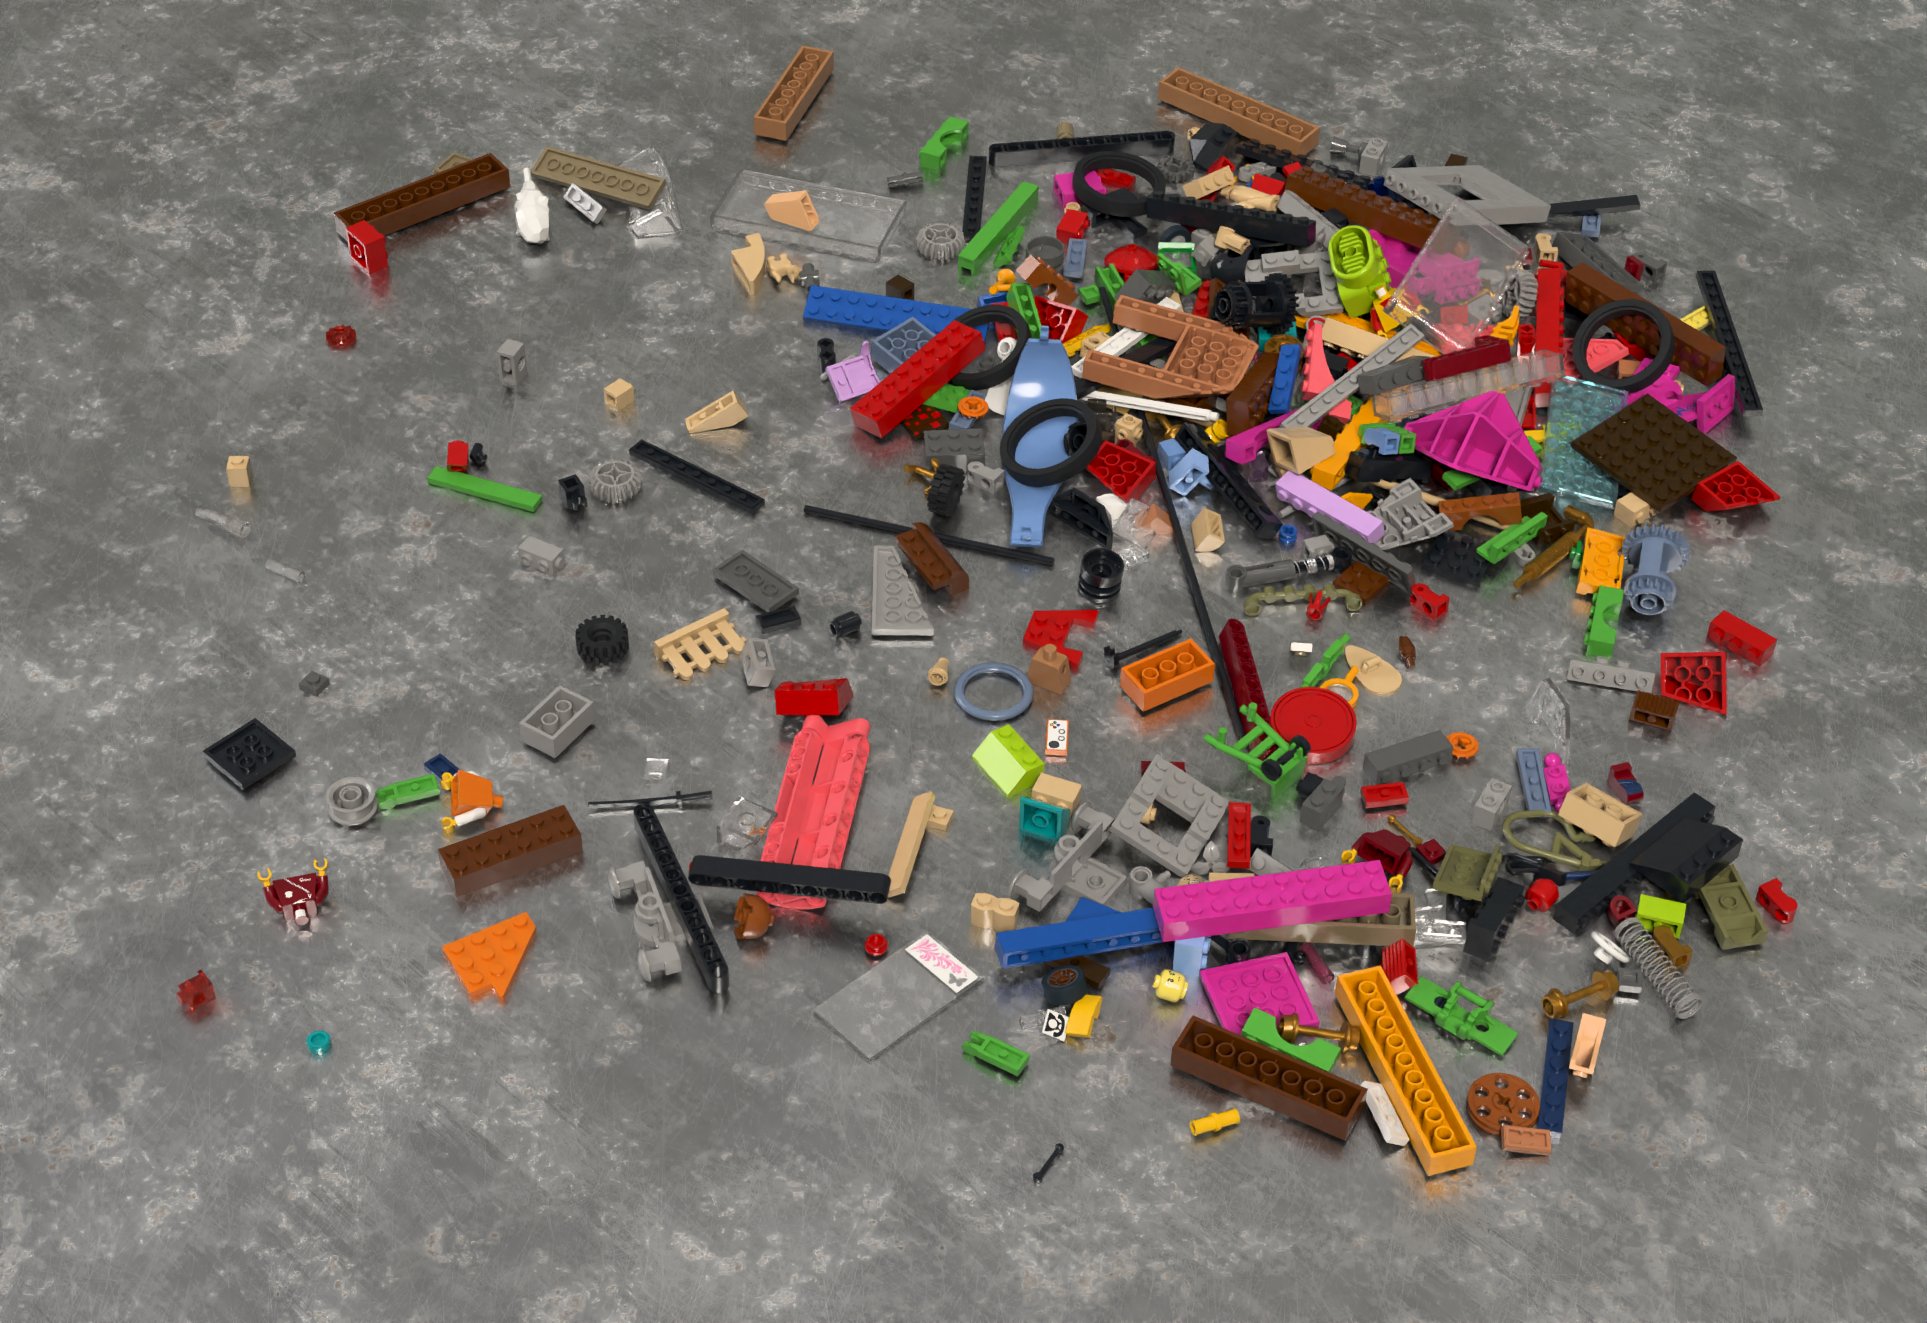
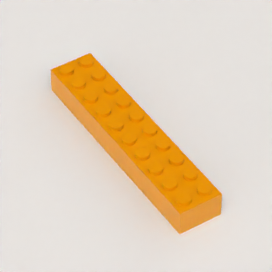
M1381 965L1338 975L1335 996L1350 1025L1359 1027V1043L1380 1084L1383 1085L1426 1174L1431 1176L1473 1165L1477 1146Z

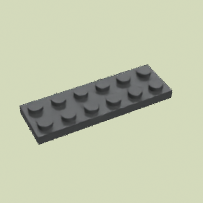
M1316 512L1312 516L1316 537L1326 535L1329 541L1334 544V547L1344 546L1352 551V561H1358L1389 578L1390 584L1411 596V588L1416 583L1414 571L1410 564L1399 561L1392 553L1384 552L1375 543H1369L1360 534L1352 533L1345 525L1337 524L1326 514L1322 515Z

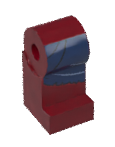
M1629 762L1610 766L1607 779L1620 801L1624 804L1639 802L1644 798L1643 789L1631 772L1632 767Z

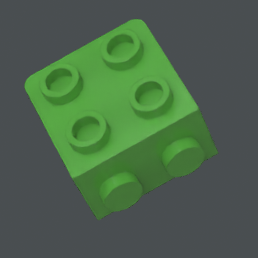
M1162 253L1157 254V264L1160 271H1164L1177 285L1174 289L1176 292H1180L1186 297L1202 285V280L1179 261L1173 263Z

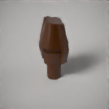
M1400 636L1399 653L1404 662H1406L1408 670H1413L1416 668L1414 662L1416 659L1415 646L1407 636Z

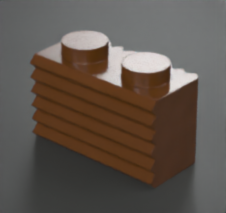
M1638 690L1629 720L1671 731L1679 701L1662 696L1658 697V695Z

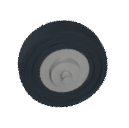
M1174 225L1162 233L1159 242H1191V235L1184 226ZM1164 252L1166 255L1172 256V253Z

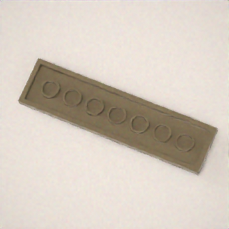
M546 146L530 171L531 176L566 187H570L574 183L587 193L651 210L667 184L664 178Z

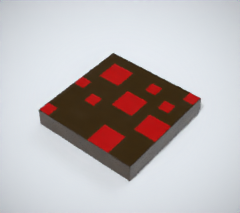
M924 404L920 405L900 423L915 440L924 438V431L945 430L949 428V422L934 407Z

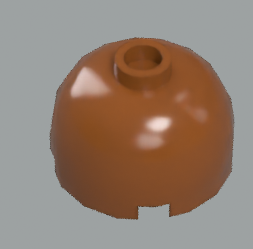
M744 893V897H740L736 905L734 920H738V928L734 927V933L737 939L754 940L762 937L767 932L768 927L773 925L774 915L770 912V907L763 898Z

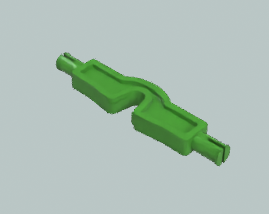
M1344 633L1340 639H1336L1325 651L1322 663H1315L1303 679L1300 688L1315 687L1328 674L1334 662L1343 653L1344 646L1351 640L1348 634Z

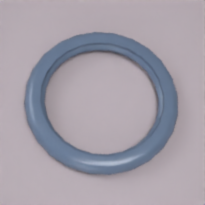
M997 662L982 663L967 669L960 675L954 687V697L958 705L969 715L987 721H1004L1020 715L1028 708L1034 695L1033 685L1026 674L1014 666ZM1003 673L1021 683L1023 697L1017 705L1001 711L983 710L972 705L966 699L964 693L965 685L970 679L980 674Z

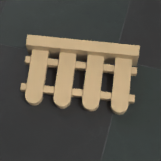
M723 608L654 641L653 654L658 660L662 659L663 662L668 661L674 669L673 674L675 677L680 676L683 680H690L693 677L692 669L697 667L700 671L707 672L710 670L711 660L715 659L718 663H725L728 660V652L731 650L735 654L740 655L746 639L744 637L740 638L733 630L735 625L732 622L728 624L729 613ZM721 636L727 645L722 646L716 637ZM703 644L710 653L705 655L698 646ZM686 653L692 662L687 663L681 654Z

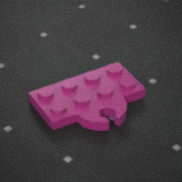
M1644 358L1633 375L1643 371L1651 364L1653 359ZM1670 364L1664 374L1647 388L1635 393L1619 395L1610 408V415L1616 414L1647 393L1670 410L1676 408L1678 400H1682L1681 387L1674 381L1680 373V367Z

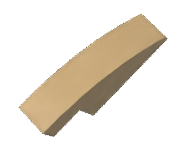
M759 233L745 236L746 247L731 251L732 267L750 296L756 294L765 275V249Z

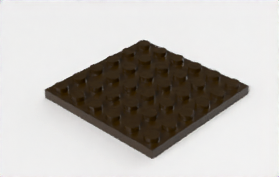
M1648 393L1572 441L1571 444L1572 449L1660 513L1693 492L1698 482L1733 464L1737 460L1735 455Z

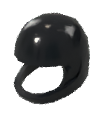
M1249 245L1241 256L1235 258L1231 249L1223 250L1212 260L1210 268L1211 278L1214 279L1216 277L1226 285L1238 280L1246 282L1245 270L1248 258L1253 251V260L1260 259L1258 248L1254 245Z

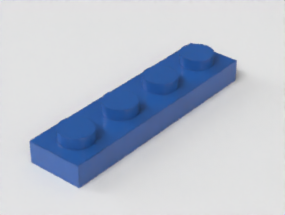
M1300 344L1281 345L1268 408L1270 414H1289L1302 351Z

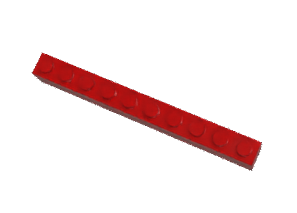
M1560 268L1538 269L1537 291L1539 293L1537 294L1534 389L1536 407L1559 406V398H1563V389L1559 386L1563 385V374H1560L1563 373V361L1560 360H1563L1564 357L1563 349L1560 348L1564 347V339L1560 335H1564V324H1561L1564 323V311H1562L1564 310V299L1561 298H1565V290L1561 286H1565V276L1561 275Z

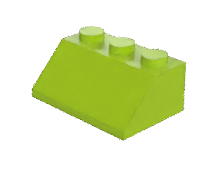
M1009 724L991 731L972 755V759L1007 798L1033 787L1041 772L1044 773L1045 763Z

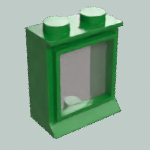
M1158 242V254L1162 253L1173 263L1179 261L1196 275V261L1191 256L1195 250V242Z

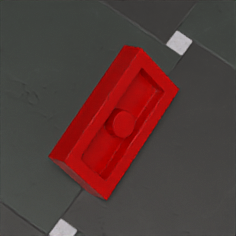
M1404 782L1361 787L1360 794L1365 808L1408 804L1409 802Z

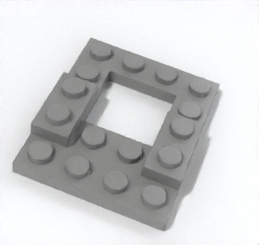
M1298 250L1261 254L1262 259L1247 261L1245 270L1246 282L1265 281V276L1274 273L1293 275L1319 271L1322 296L1304 298V293L1295 294V296L1299 297L1296 300V303L1299 304V307H1296V311L1304 317L1343 313V303L1339 295L1336 277L1331 268L1328 251L1300 255ZM1252 296V313H1256V296Z
M1156 754L1109 828V831L1183 878L1188 874L1204 845L1209 840L1230 801ZM1154 799L1191 822L1177 847L1140 824Z

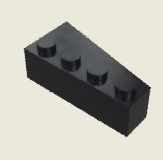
M1375 447L1374 449L1351 451L1345 473L1360 482H1380V479L1396 482L1397 479L1407 480L1411 478L1413 481L1414 479H1419L1421 483H1428L1434 462L1415 449L1414 453L1382 455L1379 453V447Z
M1501 877L1497 878L1490 889L1488 897L1484 898L1481 908L1476 910L1475 917L1469 921L1463 952L1488 962L1493 954H1498L1501 938L1505 940L1510 928L1508 926L1509 923L1513 924L1518 913L1516 910L1517 908L1521 909L1526 897L1523 896L1524 886Z

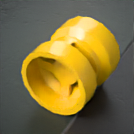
M1219 419L1213 426H1209L1204 430L1216 445L1222 439L1230 436L1227 435V422Z

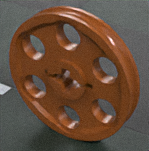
M1491 1073L1473 1082L1468 1091L1466 1108L1470 1118L1478 1127L1490 1134L1501 1136L1502 1126L1499 1124V1121L1502 1120L1508 1121L1511 1126L1532 1128L1538 1118L1540 1101L1535 1090L1523 1079L1506 1073ZM1502 1082L1507 1085V1088L1500 1089L1495 1083ZM1481 1090L1486 1092L1488 1096L1479 1097L1475 1092ZM1524 1093L1528 1095L1529 1099L1522 1100L1517 1097V1094ZM1481 1109L1486 1110L1489 1115L1484 1117L1479 1115L1477 1111ZM1526 1112L1530 1114L1531 1118L1524 1119L1519 1116V1113Z

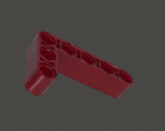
M1489 335L1474 338L1475 347L1424 359L1422 363L1425 380H1438L1511 361L1509 340Z

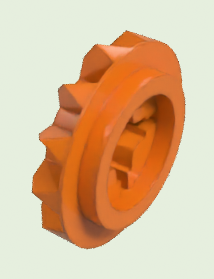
M965 397L958 403V412L962 414V417L968 416L969 419L975 418L977 420L978 417L984 418L985 414L988 413V403L980 397Z
M1456 732L1446 737L1453 746L1452 756H1457V759L1463 757L1467 760L1469 757H1475L1476 752H1478V741L1470 734Z

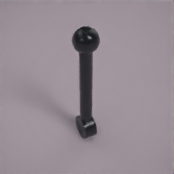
M1056 1144L1055 1151L1041 1170L1033 1174V1181L1035 1183L1042 1182V1175L1058 1153L1064 1151L1063 1144Z

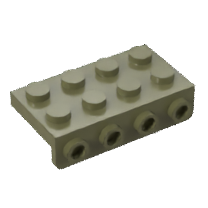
M1450 844L1435 877L1432 889L1438 890L1442 894L1458 895L1465 900L1474 899L1482 902L1484 894H1489L1495 875H1497L1498 868L1501 865L1503 853L1499 852L1501 845L1496 844L1493 853L1490 854Z

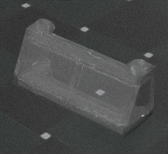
M653 146L617 164V166L664 178L667 183L651 210L628 204L631 220H627L628 224H626L629 233L634 234L637 239L671 236L682 233L683 227L670 170Z

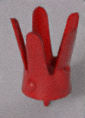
M1321 590L1318 591L1314 602H1312V594L1310 593V602L1306 614L1312 620H1320L1322 618L1323 611L1331 600L1328 597L1320 605L1322 598Z

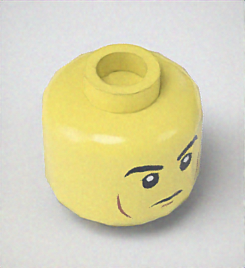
M1165 969L1160 975H1155L1152 988L1156 989L1155 994L1158 998L1176 1003L1179 999H1184L1188 982L1185 981L1183 974Z

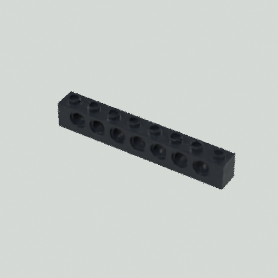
M1184 422L1174 437L1186 453L1193 448L1208 456L1209 473L1206 477L1256 537L1272 540L1283 525L1229 459L1225 457L1202 427Z

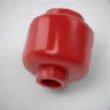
M1539 878L1526 890L1525 899L1527 905L1532 910L1546 912L1559 898L1558 887L1550 879Z

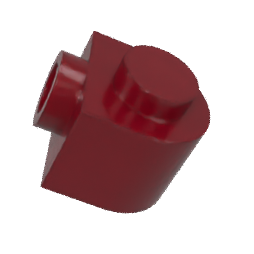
M1616 896L1610 902L1607 916L1614 927H1617L1625 919L1635 917L1638 910L1629 898Z

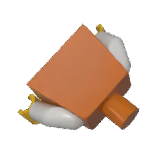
M458 770L454 776L448 772L442 775L441 787L444 790L451 789V816L455 817L453 820L450 817L442 819V826H446L443 828L444 834L453 833L456 825L462 826L486 817L492 807L499 809L502 807L503 796L493 794L492 782L481 777L476 772Z

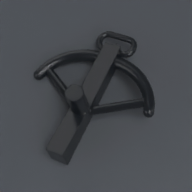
M1508 853L1502 857V862H1506L1505 869L1511 875H1516V873L1536 874V880L1539 878L1550 879L1558 886H1563L1566 883L1567 873L1547 866V864H1554L1555 861L1540 856H1523L1517 853Z

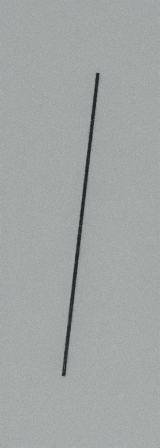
M1100 287V297L1112 335L1114 336L1119 332L1117 324L1113 323L1114 313L1106 288ZM1136 409L1138 418L1142 420L1143 434L1149 454L1156 459L1158 483L1235 730L1240 740L1246 735L1145 412L1144 410Z

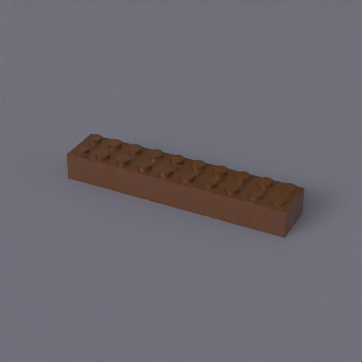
M492 153L486 154L334 212L336 231L348 242L346 228L365 220L370 225H373L380 234L384 236L392 234L403 228H408L416 223L423 222L434 216L441 215L447 211L509 188V169Z
M1308 166L1287 176L1284 191L1290 190L1310 206L1323 211L1336 208L1340 213L1348 217L1347 220L1439 256H1443L1456 248L1462 227H1454L1435 215L1424 213L1421 209H1413L1405 203H1397L1392 201L1390 197H1381L1376 195L1374 191L1363 190L1358 185H1350L1345 183L1343 179L1329 177V174L1316 172Z
M1583 262L1567 272L1565 302L1588 316L1603 305L1617 300L1637 299L1652 304ZM1654 305L1668 319L1674 333L1675 350L1670 364L1679 366L1681 372L1706 387L1722 377L1726 347ZM1626 315L1612 319L1604 324L1651 354L1657 355L1661 343V334L1658 326L1651 320L1642 316Z

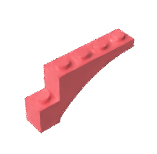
M1315 323L1311 329H1308L1305 336L1307 346L1304 350V357H1306L1302 368L1304 379L1301 382L1300 391L1302 392L1301 399L1307 401L1312 400L1335 382L1330 373L1323 350L1322 324ZM1346 399L1326 414L1324 418L1327 415L1333 416L1346 424L1350 420L1352 402Z

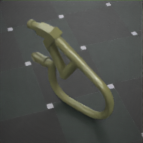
M1542 809L1517 811L1508 815L1503 821L1502 830L1507 841L1520 851L1578 868L1579 871L1599 870L1610 861V859L1605 861L1590 859L1591 855L1573 842H1592L1597 837L1582 832L1576 834L1573 826L1559 816L1556 811L1543 812L1545 810ZM1534 817L1553 818L1565 827L1571 841L1563 836L1562 833L1557 832L1554 834L1551 851L1543 850L1518 841L1513 836L1510 825L1517 819ZM1561 845L1579 859L1560 854Z

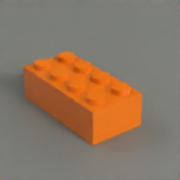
M1190 638L1122 667L1120 687L1144 712L1213 682L1215 663Z

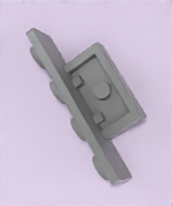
M1604 656L1591 658V662L1571 659L1567 679L1632 691L1640 690L1641 692L1652 693L1655 678L1654 672L1634 669V665L1630 664V661L1618 659L1617 662L1609 661V658Z

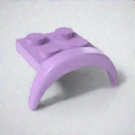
M864 341L861 345V356L827 366L825 369L839 403L864 396L880 383L872 365L868 341Z

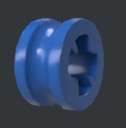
M1282 525L1279 529V540L1286 544L1294 543L1297 538V529L1293 525Z

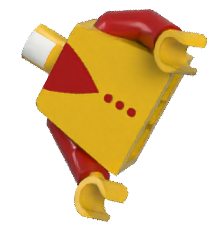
M1383 284L1374 289L1378 298L1373 300L1371 324L1375 334L1381 337L1385 336L1388 339V336L1383 331L1387 333L1414 315L1423 320L1420 316L1422 311L1429 315V311L1421 308V303L1412 293L1405 290L1398 291L1397 288L1387 291Z

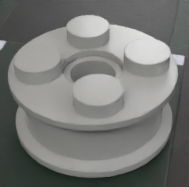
M361 777L342 778L333 783L326 793L330 817L344 827L365 823L374 817L377 811L378 804L375 798V788L367 779Z

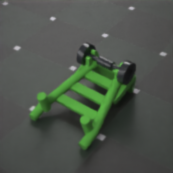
M1252 702L1249 704V707L1242 705L1239 712L1247 716V721L1254 722L1257 726L1232 747L1225 744L1227 734L1225 727L1219 728L1217 739L1208 733L1205 735L1204 741L1215 749L1248 763L1247 768L1271 785V798L1275 800L1302 777L1307 762L1306 755L1311 751V746L1308 740L1301 735L1294 736L1290 740V744L1286 742L1256 713L1257 704ZM1263 733L1268 735L1264 741L1248 754L1242 752L1243 749ZM1275 743L1280 747L1264 761L1258 759Z

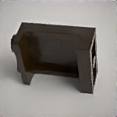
M1551 492L1520 501L1522 518L1527 516L1532 519L1540 512L1548 515L1545 527L1540 528L1537 536L1532 539L1537 546L1555 542L1568 531L1573 532L1575 522L1573 520L1565 521L1553 507L1555 497Z

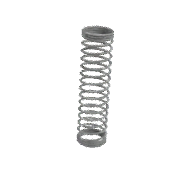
M1633 917L1622 921L1614 931V937L1617 941L1621 943V946L1625 948V951L1629 953V956L1641 968L1642 973L1645 974L1646 978L1657 989L1662 999L1666 1000V1003L1674 1011L1677 1018L1686 1019L1694 1015L1702 1005V999L1694 992L1693 988L1689 987L1688 982H1685V977L1681 976V972L1677 971L1672 961H1668V956L1664 955V951L1660 950V946L1656 945L1655 940H1652V936L1648 934V930L1644 929L1638 918ZM1637 922V925L1630 927L1622 937H1618L1624 927ZM1643 931L1646 932V935L1639 937ZM1647 936L1650 937V940L1643 942ZM1635 940L1631 946H1627L1628 942ZM1651 942H1654V945L1646 948ZM1639 945L1635 951L1631 952L1632 947ZM1655 947H1658L1657 951L1652 952ZM1644 950L1638 957H1635L1637 952ZM1659 952H1662V956L1655 958ZM1648 955L1643 962H1639L1640 958ZM1663 957L1667 959L1666 961L1658 964L1663 959ZM1651 961L1647 967H1643L1644 963ZM1668 962L1671 964V966L1664 968ZM1657 965L1652 972H1647L1648 968ZM1671 968H1675L1674 972H1671L1668 975H1666L1671 970ZM1660 971L1656 977L1651 978L1653 973ZM1676 973L1679 974V977H1676V978L1672 979L1671 981H1669L1671 978H1673V976H1674ZM1666 975L1659 983H1655L1656 979ZM1680 978L1683 979V982L1675 985L1668 993L1664 994L1665 989L1672 987ZM1669 981L1664 988H1660L1661 984ZM1684 984H1687V988L1680 990L1674 995L1673 998L1668 999V996L1670 994H1673L1674 992L1678 991ZM1688 989H1691V993L1683 996L1677 1004H1672L1673 1000L1681 997ZM1694 1000L1691 1004L1682 1008L1686 1003ZM1697 1000V1003L1690 1010L1682 1014H1678L1679 1011L1685 1010L1692 1006Z

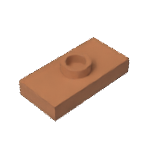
M1503 1125L1501 1127L1502 1151L1549 1156L1552 1153L1550 1130Z

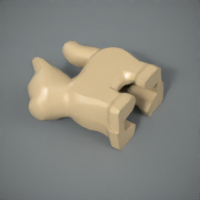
M787 253L780 254L779 261H775V256L767 257L766 269L770 277L776 279L777 282H781L782 277L787 275L794 284V280L800 275L801 268L792 264L788 259Z

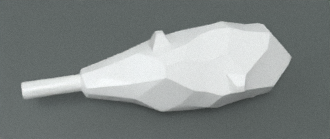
M525 168L523 170L525 183L521 191L516 194L517 201L514 206L517 226L516 235L522 236L529 244H542L550 239L548 235L550 222L549 198L540 192L536 184L531 181L530 169Z

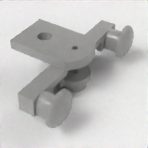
M1089 802L1080 805L1073 815L1071 827L1075 833L1084 828L1087 830V834L1081 840L1074 835H1064L1059 839L1054 848L1055 858L1051 862L1050 876L1047 879L1042 876L1040 880L1031 877L1029 870L1026 869L1019 871L1009 886L1008 893L1010 899L1016 900L1022 896L1027 899V906L1040 912L1059 890L1063 889L1078 898L1084 897L1107 906L1127 883V876L1090 858V856L1111 835L1112 832L1109 831V828L1115 818L1104 812L1100 813L1092 809V805ZM1092 882H1100L1101 885L1095 886V885H1092L1091 883H1092Z
M644 861L628 864L627 867L615 870L611 866L607 873V881L611 893L615 898L621 899L620 891L630 888L634 889L638 899L635 906V935L643 944L656 948L646 952L641 948L638 952L637 963L642 977L647 982H651V973L664 970L666 975L681 972V959L675 942L686 940V937L670 903H662L649 867H645ZM701 894L694 895L713 933V925Z

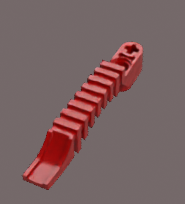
M1521 324L1518 327L1515 378L1534 377L1536 339L1535 327L1530 324ZM1534 385L1522 423V428L1535 430L1536 424Z

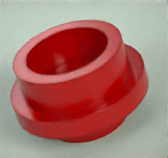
M880 934L870 935L865 942V950L870 955H882L888 949L886 939Z

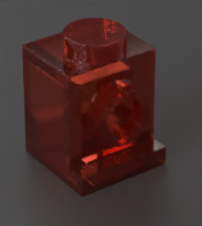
M202 970L197 971V976L178 985L179 992L175 994L180 1005H186L190 1012L216 999L213 984Z

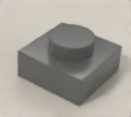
M311 671L299 683V688L317 697L330 684L329 678Z
M1618 967L1619 991L1641 994L1643 988L1642 970Z

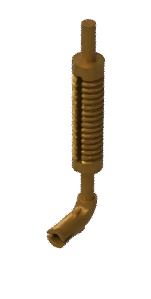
M1568 505L1564 510V516L1578 522L1582 527L1576 532L1568 531L1523 567V575L1513 582V586L1519 588L1528 580L1536 581L1570 553L1571 548L1576 547L1577 541H1580V538L1585 535L1587 528L1594 529V520L1589 513Z

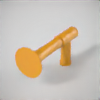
M1009 269L999 271L997 274L998 281L989 288V292L995 294L999 291H1009L1011 283H1015V274Z

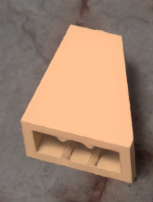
M807 190L772 194L764 203L772 220L807 231H812L820 222Z

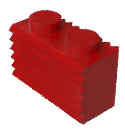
M1067 209L1057 226L1056 238L1064 244H1069V238L1083 239L1085 230H1088L1090 227L1088 213Z
M1400 939V941H1396L1393 945L1382 949V960L1380 961V965L1396 995L1419 984L1417 981L1416 949L1404 939Z

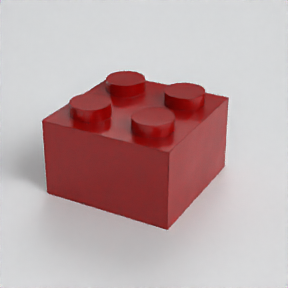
M365 220L346 228L349 253L352 260L369 275L388 267V253L385 248L386 239L383 234H380L373 225H370Z

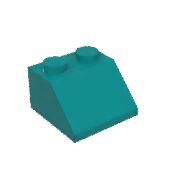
M1021 797L1019 830L1058 842L1064 836L1070 824V809L1031 797Z

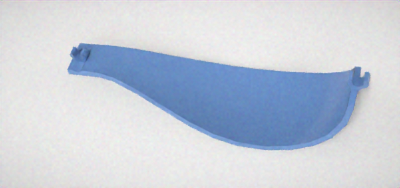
M1041 326L1040 339L1029 338L1022 350L1010 386L1002 436L1016 417L1034 405L1060 398L1077 400L1074 375L1068 354L1061 340L1049 339V326ZM1070 416L1055 417L1030 429L1017 445L1015 461L1027 468L1040 469L1056 465L1069 458L1070 456L1064 448V435L1067 434L1070 425L1078 422V418ZM1002 462L1012 505L1009 546L1043 548L1046 512L1063 482L1044 487L1027 486L1016 481L1008 473Z

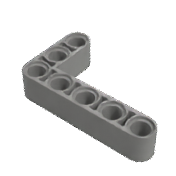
M1290 190L1284 191L1276 205L1285 214H1292L1293 217H1308L1310 220H1316V223L1324 225L1326 238L1323 245L1328 248L1331 237L1340 230Z

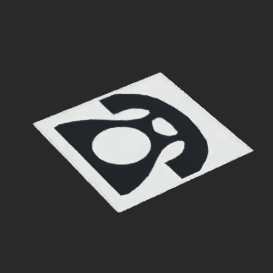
M1048 1009L1042 1033L1065 1042V1031L1069 1017Z

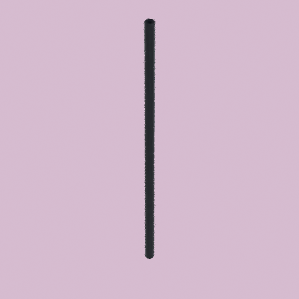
M805 505L804 513L892 532L904 533L912 530V527ZM934 532L938 539L944 543L1051 566L1054 565L1055 558Z

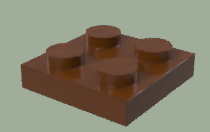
M1356 561L1340 574L1332 584L1335 586V589H1347L1359 594L1362 604L1366 605L1389 585V578Z

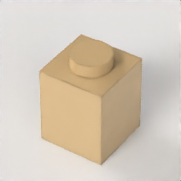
M621 378L603 389L605 404L617 412L635 401L634 387Z
M229 456L226 471L230 487H250L253 473L249 456Z

